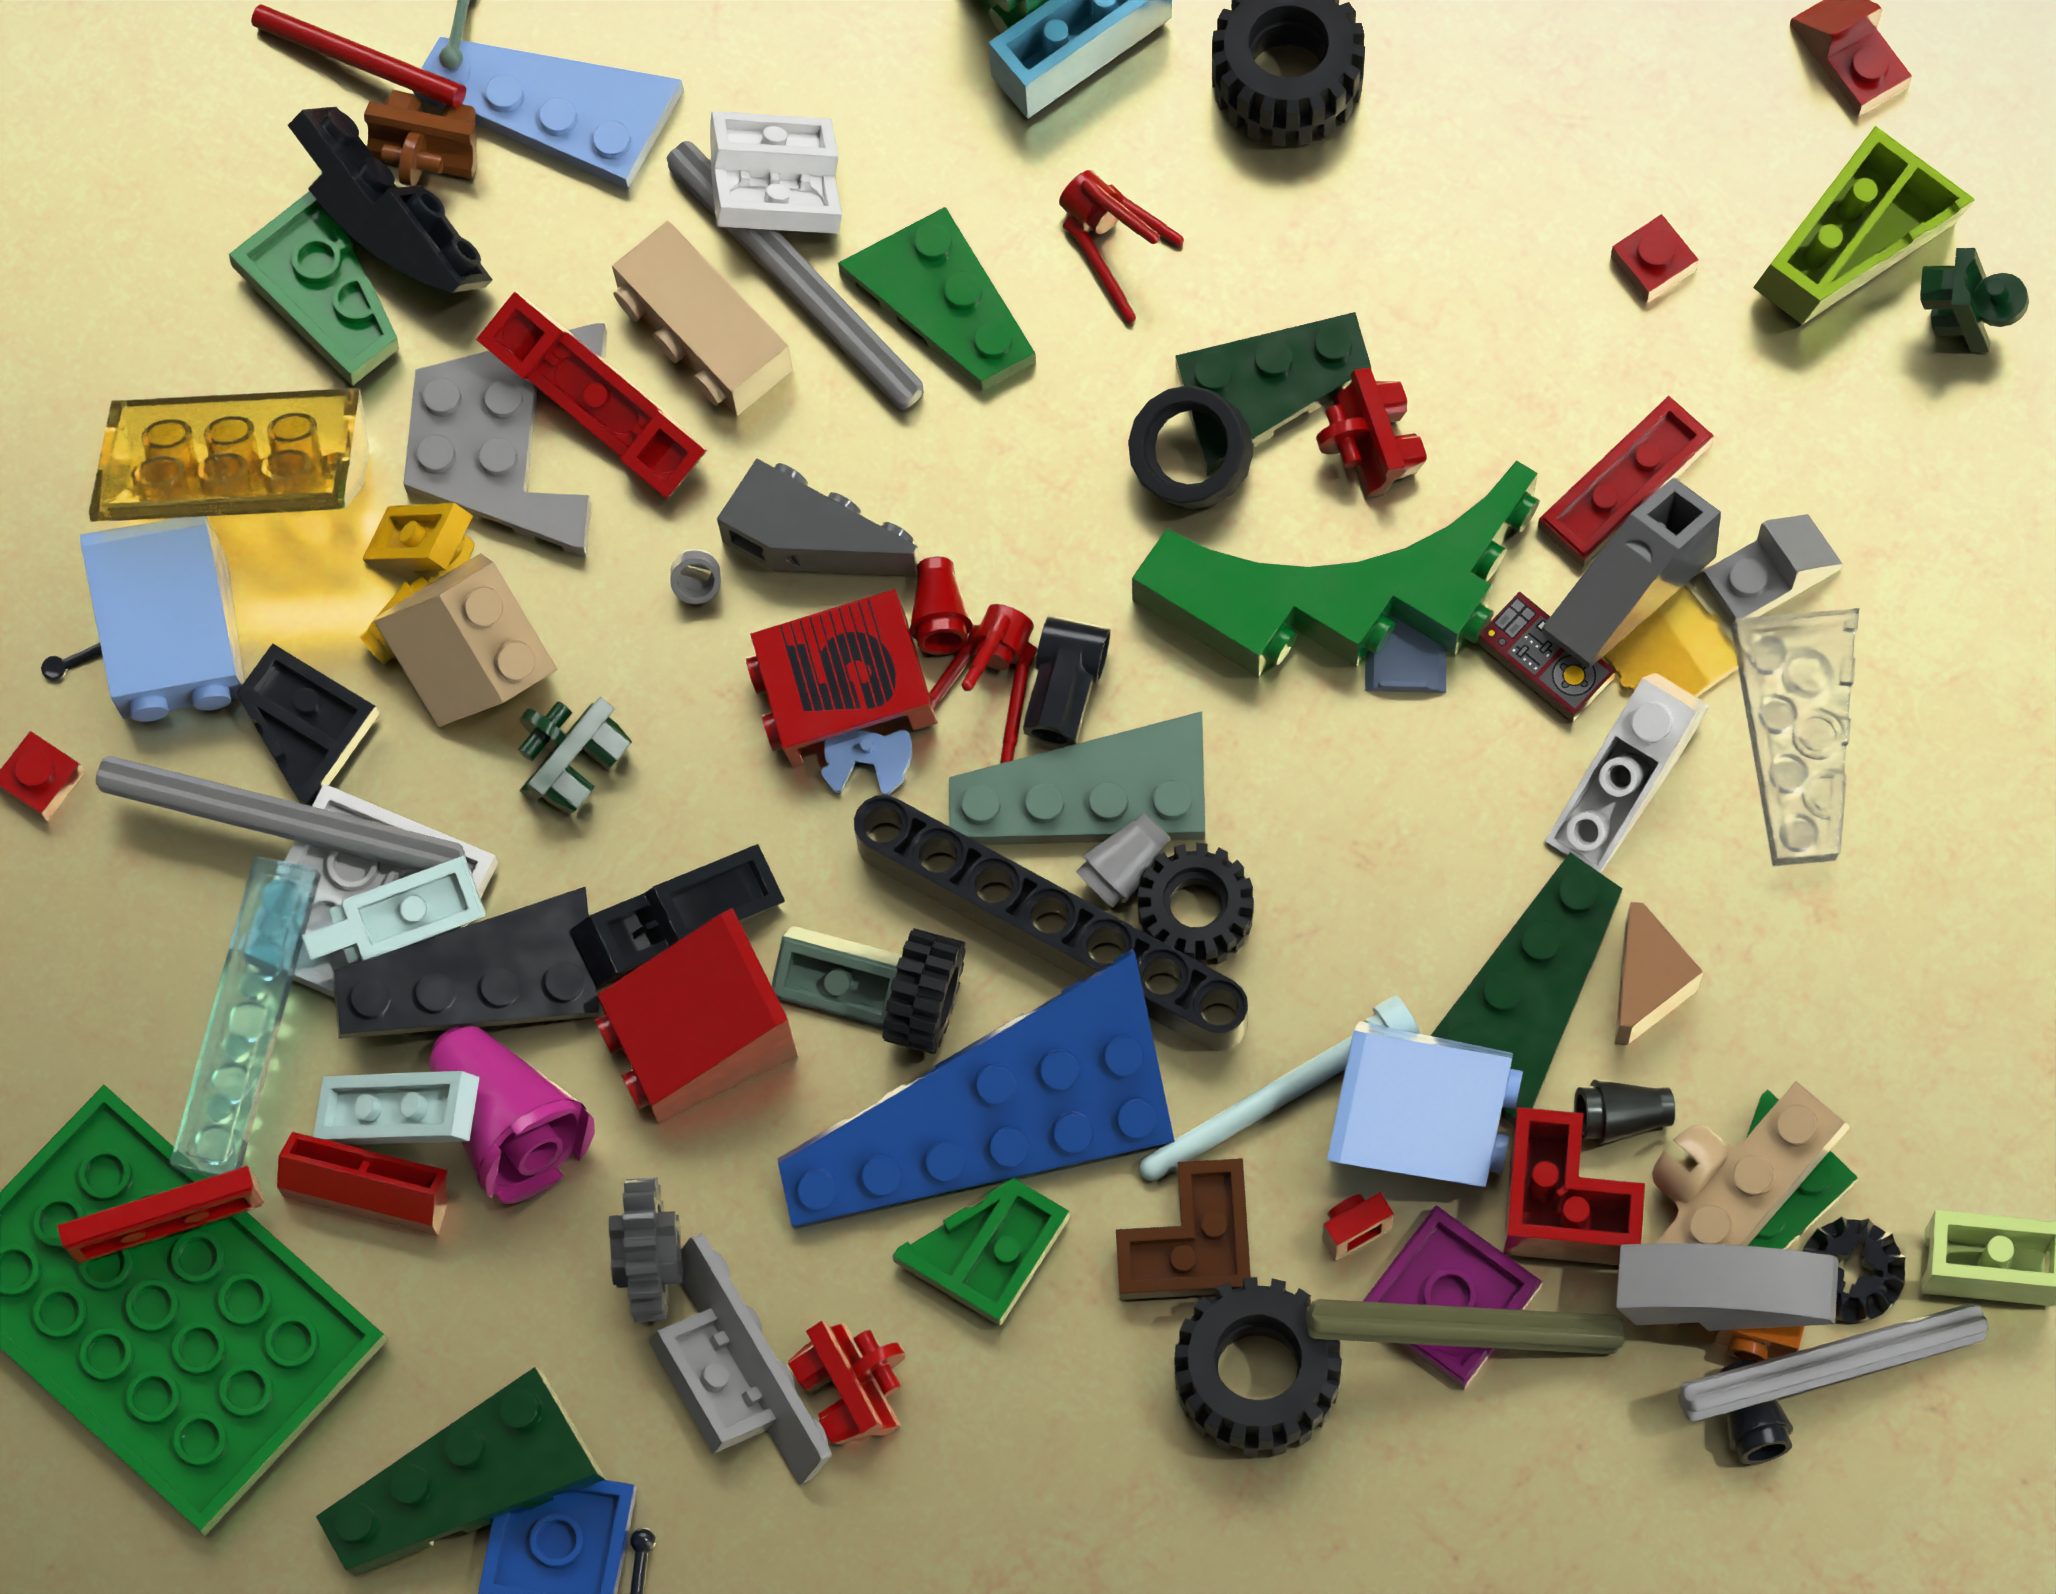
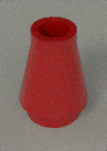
M940 556L923 559L916 567L917 584L910 634L917 640L918 647L926 653L935 655L954 653L965 647L968 642L967 635L973 628L955 576L954 563L949 558Z

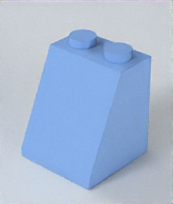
M206 513L80 535L110 696L122 718H132L135 721L141 722L155 721L166 717L170 710L192 706L198 710H216L229 705L231 699H237L236 693L245 682L229 564L228 558Z
M1359 1021L1353 1030L1327 1161L1486 1187L1489 1171L1500 1174L1503 1171L1510 1135L1497 1133L1502 1107L1514 1110L1516 1108L1523 1071L1510 1068L1513 1053Z

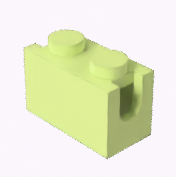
M1942 1210L1934 1211L1925 1228L1924 1245L1929 1246L1927 1269L1922 1277V1294L2045 1306L2056 1305V1221ZM2045 1257L2050 1258L2049 1273H2044Z

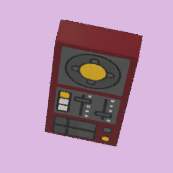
M1519 591L1479 635L1477 643L1564 716L1574 722L1614 679L1616 670L1603 659H1600L1588 669L1542 633V627L1550 616Z

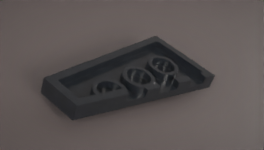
M586 886L334 970L333 986L338 1039L448 1030L454 1027H483L596 1017L599 1013L596 983L570 930L589 916Z

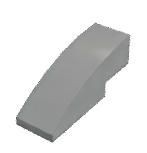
M1699 1243L1625 1244L1620 1247L1616 1308L1635 1325L1699 1322L1708 1331L1835 1324L1839 1260L1831 1255L1756 1246Z

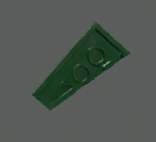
M1571 852L1430 1035L1513 1053L1510 1068L1523 1071L1515 1110L1502 1107L1501 1116L1513 1125L1517 1107L1533 1108L1623 890V888Z

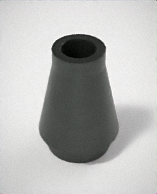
M1593 1080L1589 1087L1577 1088L1574 1098V1112L1583 1113L1582 1139H1594L1598 1145L1657 1127L1672 1126L1675 1121V1101L1669 1087L1652 1088Z

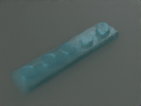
M254 856L170 1160V1165L175 1170L212 1177L242 1167L301 951L302 935H305L321 875L317 868Z

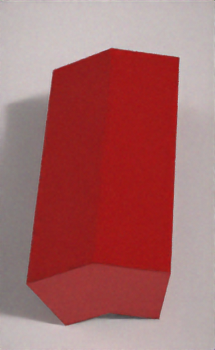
M296 1132L290 1134L278 1156L277 1188L284 1198L436 1236L439 1235L450 1199L446 1192L448 1174L446 1169Z

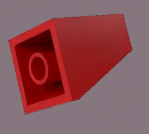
M733 908L719 914L597 994L604 1011V1015L594 1019L610 1054L622 1049L632 1069L622 1074L621 1077L637 1110L649 1105L657 1123H661L798 1057L789 1020Z

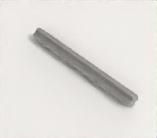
M683 141L667 155L668 168L716 218L711 161L693 142ZM725 227L897 408L905 410L920 399L924 393L922 381L777 230Z
M106 756L102 759L96 775V785L103 793L417 872L465 855L463 846L456 842L113 756Z

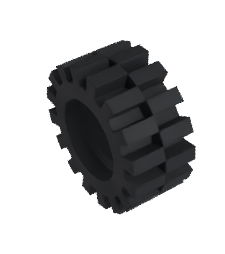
M1196 843V851H1186L1185 844L1174 847V855L1167 857L1165 852L1156 857L1153 870L1147 867L1142 876V887L1138 889V917L1143 932L1206 965L1207 960L1215 958L1217 965L1226 961L1228 951L1231 949L1237 953L1244 945L1245 934L1249 935L1254 913L1253 886L1250 877L1245 878L1244 867L1238 860L1232 864L1228 860V852L1219 847L1216 854L1208 852V844ZM1192 884H1200L1212 889L1221 902V910L1216 919L1203 927H1189L1180 923L1174 917L1170 904L1173 896L1181 888Z
M916 928L911 930L908 941L906 940L903 947L902 958L899 957L896 967L897 973L895 979L892 980L890 988L892 990L891 995L887 1000L885 1010L887 1014L883 1021L884 1031L882 1034L884 1041L936 1054L937 1049L942 1043L943 1033L945 1034L948 1028L949 1016L953 1012L954 999L960 986L959 978L963 972V960L966 954V943L964 941Z

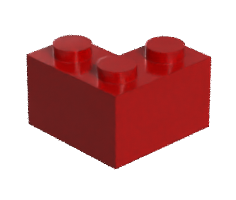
M1517 1107L1512 1133L1503 1249L1505 1255L1619 1265L1621 1245L1641 1244L1645 1183L1579 1177L1583 1113Z

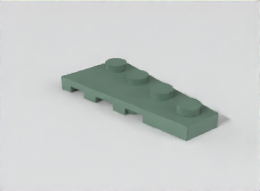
M1202 711L949 777V827L982 845L1103 842L1131 821L1136 820L1143 812L1150 816L1170 836V841L1205 840Z

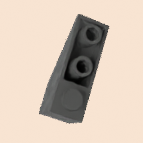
M756 458L717 517L722 542L774 571L915 577L917 575L916 567L920 562L918 546L914 544L915 540L908 532L890 522H883L880 526L861 515V510L856 504L838 493L830 492L828 496H825L807 486V480L799 472L782 463H777L775 467H772Z
M1672 477L1629 515L1543 625L1542 633L1588 669L1591 668L1716 558L1721 511L1675 477Z

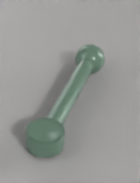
M457 0L448 45L439 54L441 65L449 70L458 68L463 61V55L459 47L469 1L472 0Z

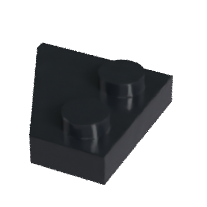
M273 643L236 693L299 803L309 806L313 805L323 784L330 785L379 716L375 705Z

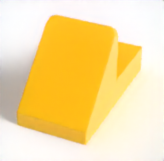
M455 503L388 506L362 560L370 566L411 582L423 575L432 583L468 561L474 549V542L465 535V532L473 515Z

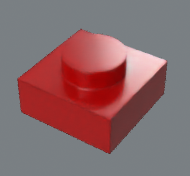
M1660 214L1613 245L1610 256L1646 302H1649L1696 271L1699 262L1697 256L1663 214Z
M30 731L0 769V791L45 821H48L85 771L80 763Z
M1381 1192L1364 1200L1361 1194H1356L1343 1200L1328 1212L1330 1220L1323 1223L1322 1240L1336 1262L1391 1231L1394 1213Z

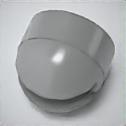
M690 548L677 556L670 569V584L674 594L682 601L691 604L707 602L717 594L721 584L720 567L711 553L703 549ZM689 565V566H693V567H697V568L709 570V571H711V574L708 575L707 573H705V572H703V571H700V570L695 569V568L686 567V566Z

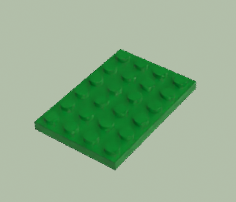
M103 1084L0 1192V1349L206 1536L385 1344L387 1338L247 1211L83 1263L75 1262L62 1247L57 1225L209 1178Z

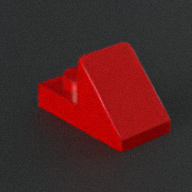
M1822 0L1792 17L1790 25L1857 115L1860 116L1908 88L1912 79L1911 73L1878 31L1883 10L1880 5L1870 0Z

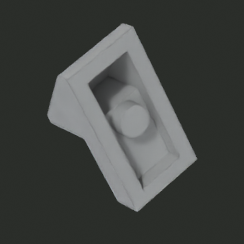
M1809 514L1769 519L1761 523L1756 541L1705 569L1701 580L1737 630L1842 569L1843 563Z

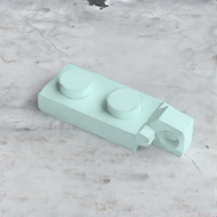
M464 855L341 900L342 904L328 909L334 924L302 935L311 960L343 949L348 963L359 959L364 961L487 915Z

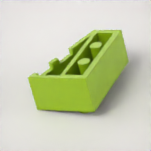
M1875 125L1753 288L1803 325L1956 224L1976 199Z

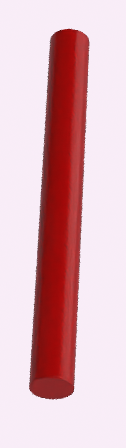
M259 4L253 11L251 17L253 27L451 107H460L465 99L466 87L460 83L266 5Z

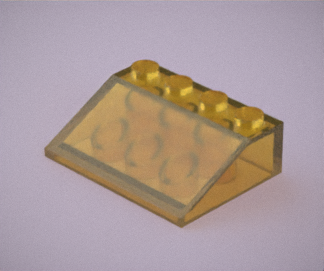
M360 388L112 400L89 508L90 521L104 522L346 509L365 485L370 449Z

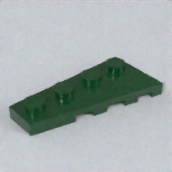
M534 1367L318 1514L316 1518L344 1569L357 1576L432 1547L437 1539L461 1530L466 1533L492 1524L491 1519L523 1506L531 1509L554 1500V1494L578 1485L585 1488L606 1479L545 1374Z

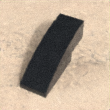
M756 844L655 885L641 895L596 912L570 930L597 987H600L631 973L708 921L733 908L741 924L785 902V899L759 844Z

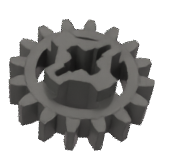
M658 1177L626 1179L624 1181L623 1193L624 1214L609 1216L613 1285H616L617 1288L628 1287L629 1300L631 1299V1315L634 1316V1322L666 1320L668 1318L667 1305H669L668 1284L683 1283L679 1215H676L675 1211L664 1212Z

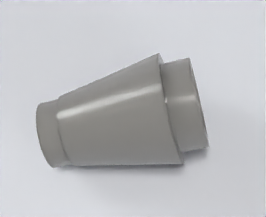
M1143 812L1136 820L1131 821L1084 854L1083 857L1087 861L1076 872L1106 903L1114 907L1123 897L1127 900L1131 898L1141 883L1142 876L1147 867H1152L1155 858L1160 855L1163 847L1171 838L1150 816Z

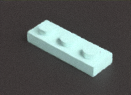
M464 1071L323 1076L313 1137L345 1145L470 1141L480 1077Z

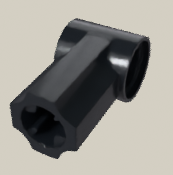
M1053 615L1047 616L1036 656L1035 668L1038 670V674L1024 719L1023 731L1025 735L1035 738L1040 743L1060 748L1077 744L1093 683H1099L1105 666L1111 636L1110 628Z

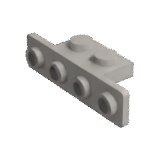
M700 1233L690 1237L681 1249L683 1265L682 1285L699 1313L657 1330L649 1343L713 1454L768 1430L797 1482L803 1484L810 1481L831 1457V1450L828 1447L825 1430L816 1418L810 1416L795 1390V1383L790 1370L783 1362L778 1361L762 1334V1326L757 1314L751 1307L745 1305L730 1280L729 1269L722 1255L712 1249L704 1234Z

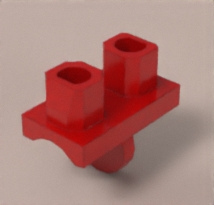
M1371 367L1355 369L1350 374L1351 383L1345 389L1335 394L1332 398L1334 405L1326 409L1325 412L1330 425L1317 434L1316 441L1321 453L1327 455L1340 453L1345 468L1356 466L1366 498L1382 496L1396 479L1416 474L1426 462L1427 454L1420 436H1417L1415 433L1395 436L1390 422L1400 421L1407 412L1408 400L1401 381H1375Z
M820 1321L806 1330L811 1342L799 1350L788 1361V1365L805 1391L814 1392L832 1380L842 1397L818 1413L819 1422L824 1428L828 1439L833 1444H846L865 1435L886 1436L899 1428L901 1425L885 1396L897 1392L902 1387L892 1370L906 1357L900 1343L894 1342L880 1347L871 1330H866L853 1339L846 1324L842 1323L829 1327L826 1321Z

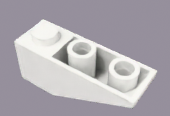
M1657 673L1642 677L1545 842L1566 855L1571 852L1602 873L1678 761L1710 706Z

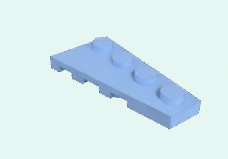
M439 36L422 66V69L466 87V96L462 104L472 106L475 109L476 124L629 190L684 91L682 79L461 40L459 47L463 55L462 64L456 69L449 70L444 68L439 61V54L448 45L449 38ZM413 91L417 98L442 109L447 106L444 103Z

